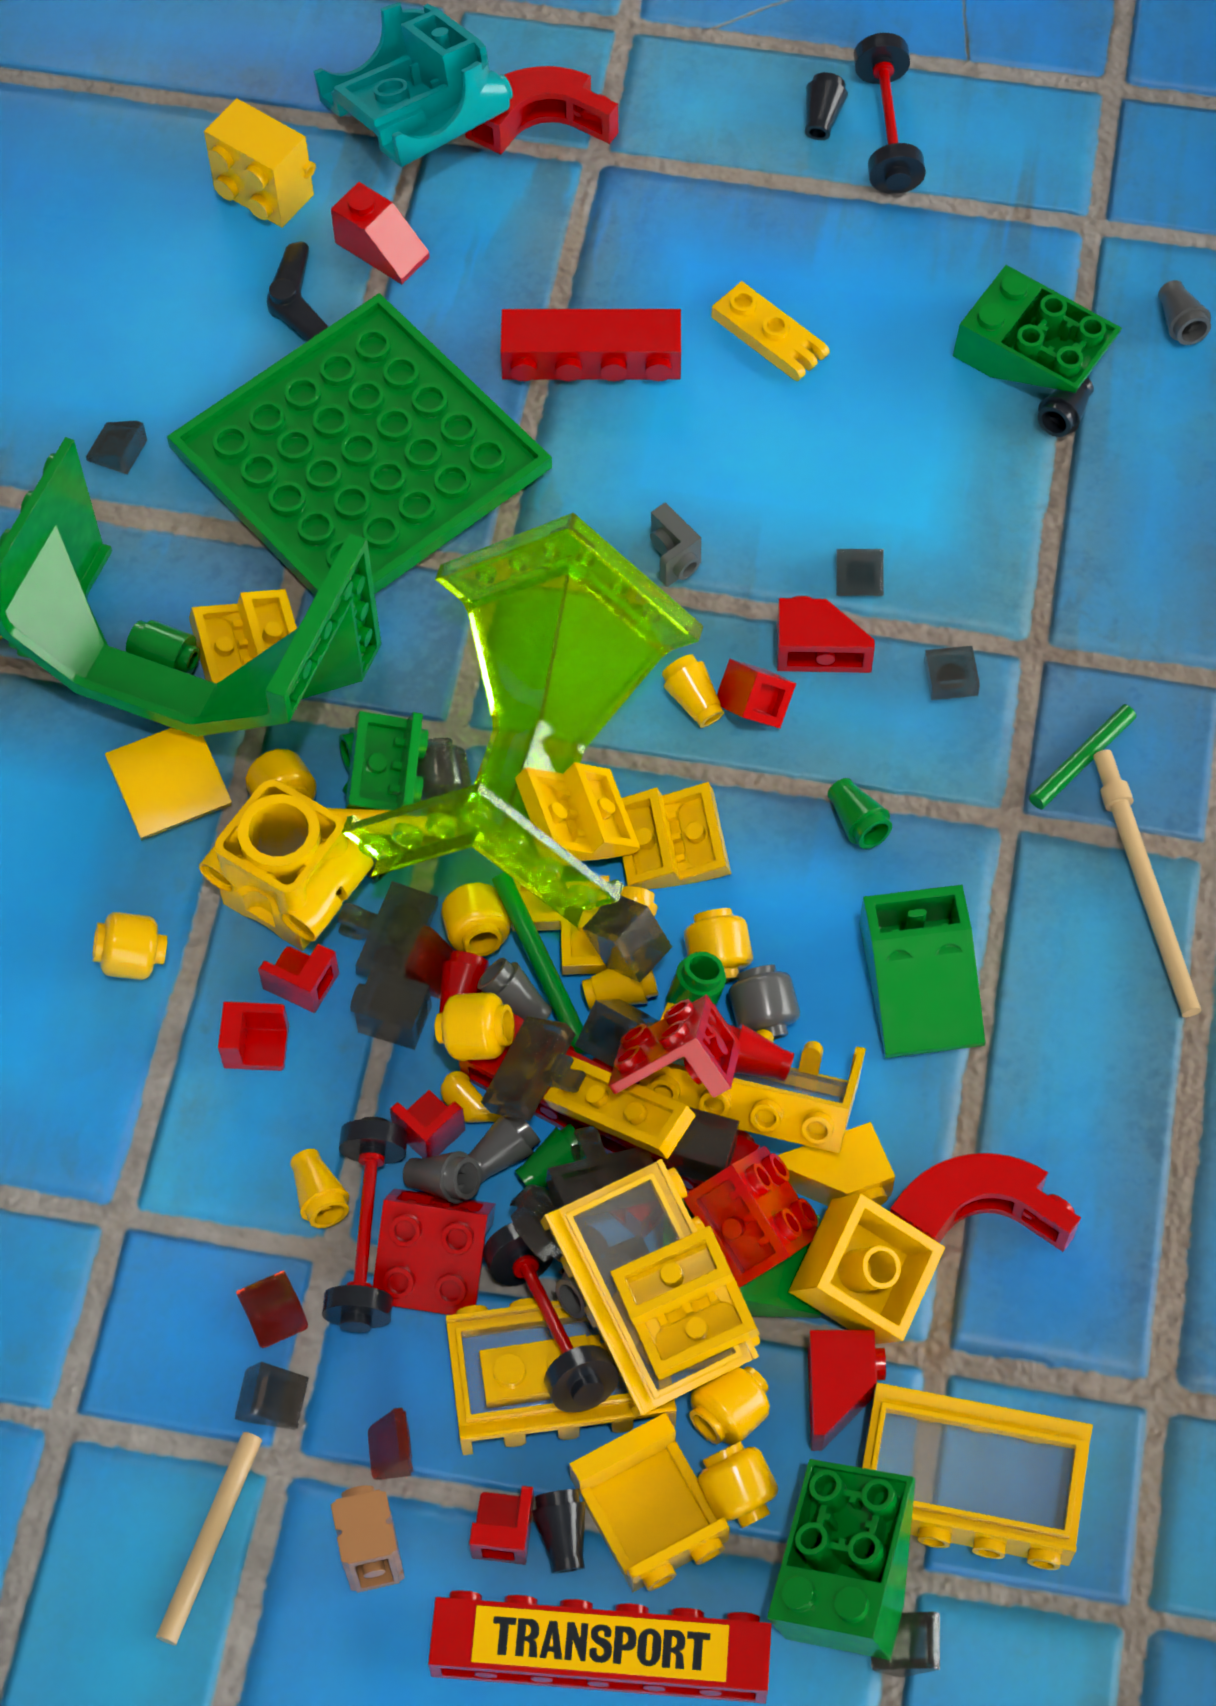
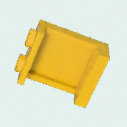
M666 1412L569 1463L570 1479L574 1487L578 1489L582 1501L586 1502V1509L632 1593L644 1586L648 1591L656 1590L676 1577L675 1569L692 1560L695 1561L696 1565L704 1564L724 1551L723 1543L729 1540L730 1527L724 1517L717 1520L697 1477L676 1442V1430Z

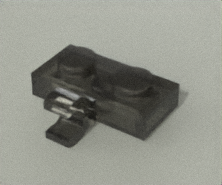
M392 881L378 914L369 912L357 905L345 903L338 917V922L341 923L338 930L339 934L356 940L367 939L355 965L356 974L403 990L438 908V897Z
M526 1016L481 1100V1103L490 1113L530 1121L548 1086L571 1093L578 1092L586 1074L584 1071L571 1069L570 1067L574 1060L571 1056L565 1055L576 1035L568 1024Z
M588 1126L574 1130L578 1144L571 1146V1153L575 1162L548 1168L545 1181L559 1209L654 1162L649 1151L640 1147L607 1154L597 1128ZM650 1181L573 1218L574 1220L656 1201L658 1198Z

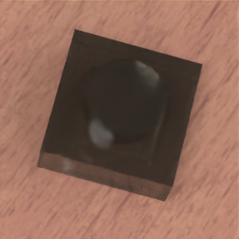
M973 646L925 650L924 664L931 700L978 696L980 683Z

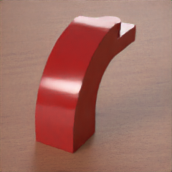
M529 67L504 74L513 92L509 110L465 133V138L500 155L523 130L536 124L549 122L572 126L610 144L618 134V103L611 101L602 94H596L591 91V75L564 67Z
M993 1153L957 1156L930 1167L907 1186L890 1208L891 1213L938 1243L959 1221L976 1214L993 1213L1014 1219L1062 1252H1064L1074 1238L1081 1217L1075 1214L1073 1207L1066 1200L1055 1194L1047 1195L1042 1192L1048 1175L1047 1171L1025 1160Z

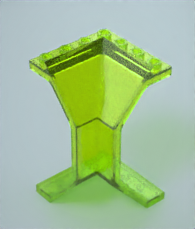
M570 513L440 565L435 578L438 583L463 603L468 612L493 722L492 733L474 785L360 820L355 815L349 816L341 834L355 843L363 854L377 860L371 877L473 847L578 928L584 910H591L599 906L618 902L624 884L617 879L606 882L532 824L515 777L525 767L564 773L574 762L581 763L583 754L590 742L661 658L672 650L699 642L703 625L575 513Z

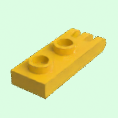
M743 281L712 306L711 318L795 381H799L806 375L805 369L808 371L812 370L818 364L817 359L823 360L830 354L828 346Z

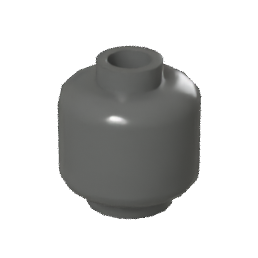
M772 964L751 968L738 973V982L729 989V998L737 1027L739 1028L742 1023L755 1032L761 1029L768 1030L773 1034L774 1040L787 1036L788 1030L786 1026L793 1024L800 1017V1008L790 975L786 972L777 971L775 965Z

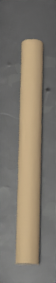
M242 1432L156 1634V1638L165 1643L176 1645L262 1443V1439L252 1433Z

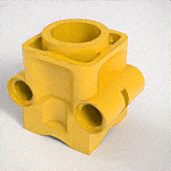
M269 779L258 786L218 836L215 845L200 862L199 870L208 881L219 888L224 905L244 917L261 923L284 941L304 951L310 942L316 941L340 910L342 902L350 897L373 867L374 862L360 845L347 839L343 819L338 814L276 779Z

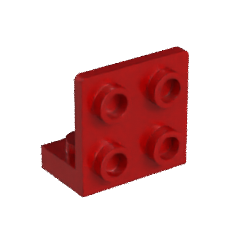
M707 994L692 1003L689 999H685L672 1006L664 1014V1019L649 1027L645 1023L640 1024L629 1030L621 1038V1044L613 1063L614 1067L608 1083L612 1092L617 1094L684 1056V1064L692 1080L698 1085L703 1083L714 1098L732 1087L741 1043Z
M766 1146L731 1164L689 1191L687 1197L683 1198L694 1217L698 1216L705 1227L711 1226L739 1288L812 1242L818 1229V1218L814 1209L805 1199L798 1197L788 1181L790 1175L785 1163L778 1155L770 1153Z
M394 1188L383 1200L373 1288L389 1293L393 1298L392 1306L453 1315L460 1308L477 1305L486 1233L493 1225L496 1203L466 1199L461 1203L454 1204L429 1193Z

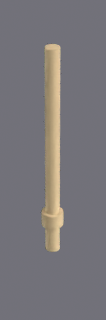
M1099 751L1094 754L1093 758L1103 785L1100 789V794L1106 810L1112 812L1181 1015L1182 1017L1197 1015L1201 1012V1007L1131 808L1134 802L1128 782L1121 780L1112 751Z

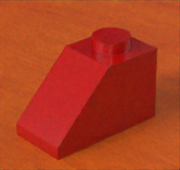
M361 182L353 186L331 208L335 243L401 285L430 258L428 249L393 202Z
M809 596L779 598L777 616V671L872 673L875 640L827 599H813Z
M810 1330L807 1356L811 1451H822L873 1399L877 1381H885V1348H875V1330Z

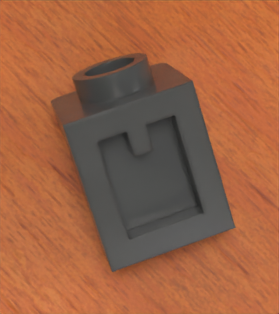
M664 502L651 512L650 539L656 550L663 555L660 558V581L666 587H669L678 579L685 580L698 569L701 563V537Z

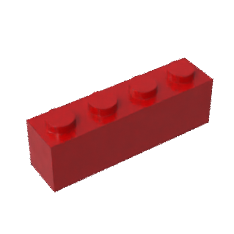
M502 309V380L664 381L667 379H681V309Z

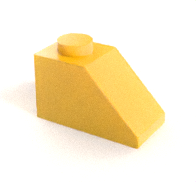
M871 1122L846 1130L840 1153L804 1145L778 1155L789 1171L790 1178L788 1181L794 1191L826 1206H829L831 1199L860 1193L881 1206L892 1195L895 1174Z

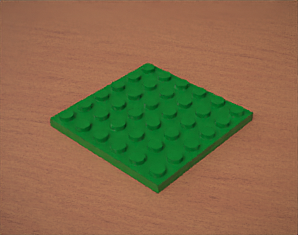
M380 293L167 436L169 447L315 596L349 533L367 539L374 592L376 594L552 468V457Z

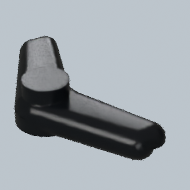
M300 241L289 244L284 251L274 280L269 287L267 308L273 317L281 319L305 340L309 341L329 326L301 295L309 246L307 243Z

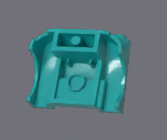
M400 2L381 8L382 32L380 42L372 56L363 65L346 73H332L322 68L313 71L320 101L339 117L350 113L374 132L378 137L380 151L400 167L411 163L509 110L510 99L513 97L512 88L507 78L502 74L498 75L496 72L490 71L486 46L481 40L430 4L424 5V10H402Z

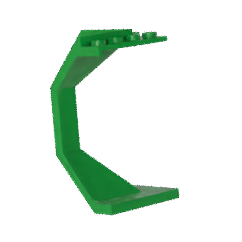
M67 437L64 438L57 452L51 453L44 464L43 475L34 491L30 490L26 493L18 518L12 528H7L0 538V636L74 693L197 737L289 723L301 699L362 682L382 644L368 542L366 538L349 533L300 626L217 684L108 646L87 602V598L93 584L110 557L112 548L102 542L76 445L73 439Z

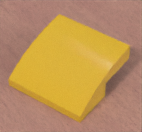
M286 589L240 592L237 604L192 607L189 616L192 632L196 637V646L200 648V661L205 680L216 684L297 629Z
M169 728L105 753L111 772L126 803L140 840L232 805L230 796L203 736L197 737L175 728Z
M574 762L564 773L525 767L515 777L545 859L567 861L608 859L635 854L641 848L611 769Z
M709 782L662 795L656 787L622 798L641 847L635 854L622 856L628 886L644 889L667 888L698 883L731 874L715 795Z
M711 1226L705 1227L610 1271L629 1317L636 1327L659 1380L760 1335Z

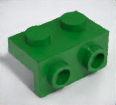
M364 711L358 712L355 719L345 809L409 811L413 805H419L423 791V776L416 775L418 758H424L429 736L428 730L422 729L423 713L412 712L408 719Z

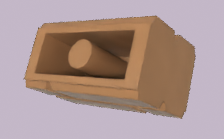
M370 1485L357 1486L345 1490L341 1494L342 1498L335 1499L336 1501L331 1504V1509L338 1536L337 1541L341 1561L350 1589L360 1593L399 1584L405 1576L386 1492L380 1491V1489L374 1490V1487Z

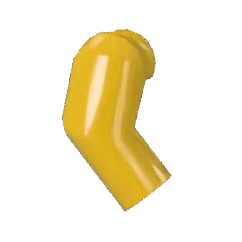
M462 1071L450 1072L444 1078L440 1089L443 1101L447 1106L456 1101L463 1108L465 1122H496L501 1114L505 1117L510 1114L509 1096L483 1097L471 1084L469 1076Z

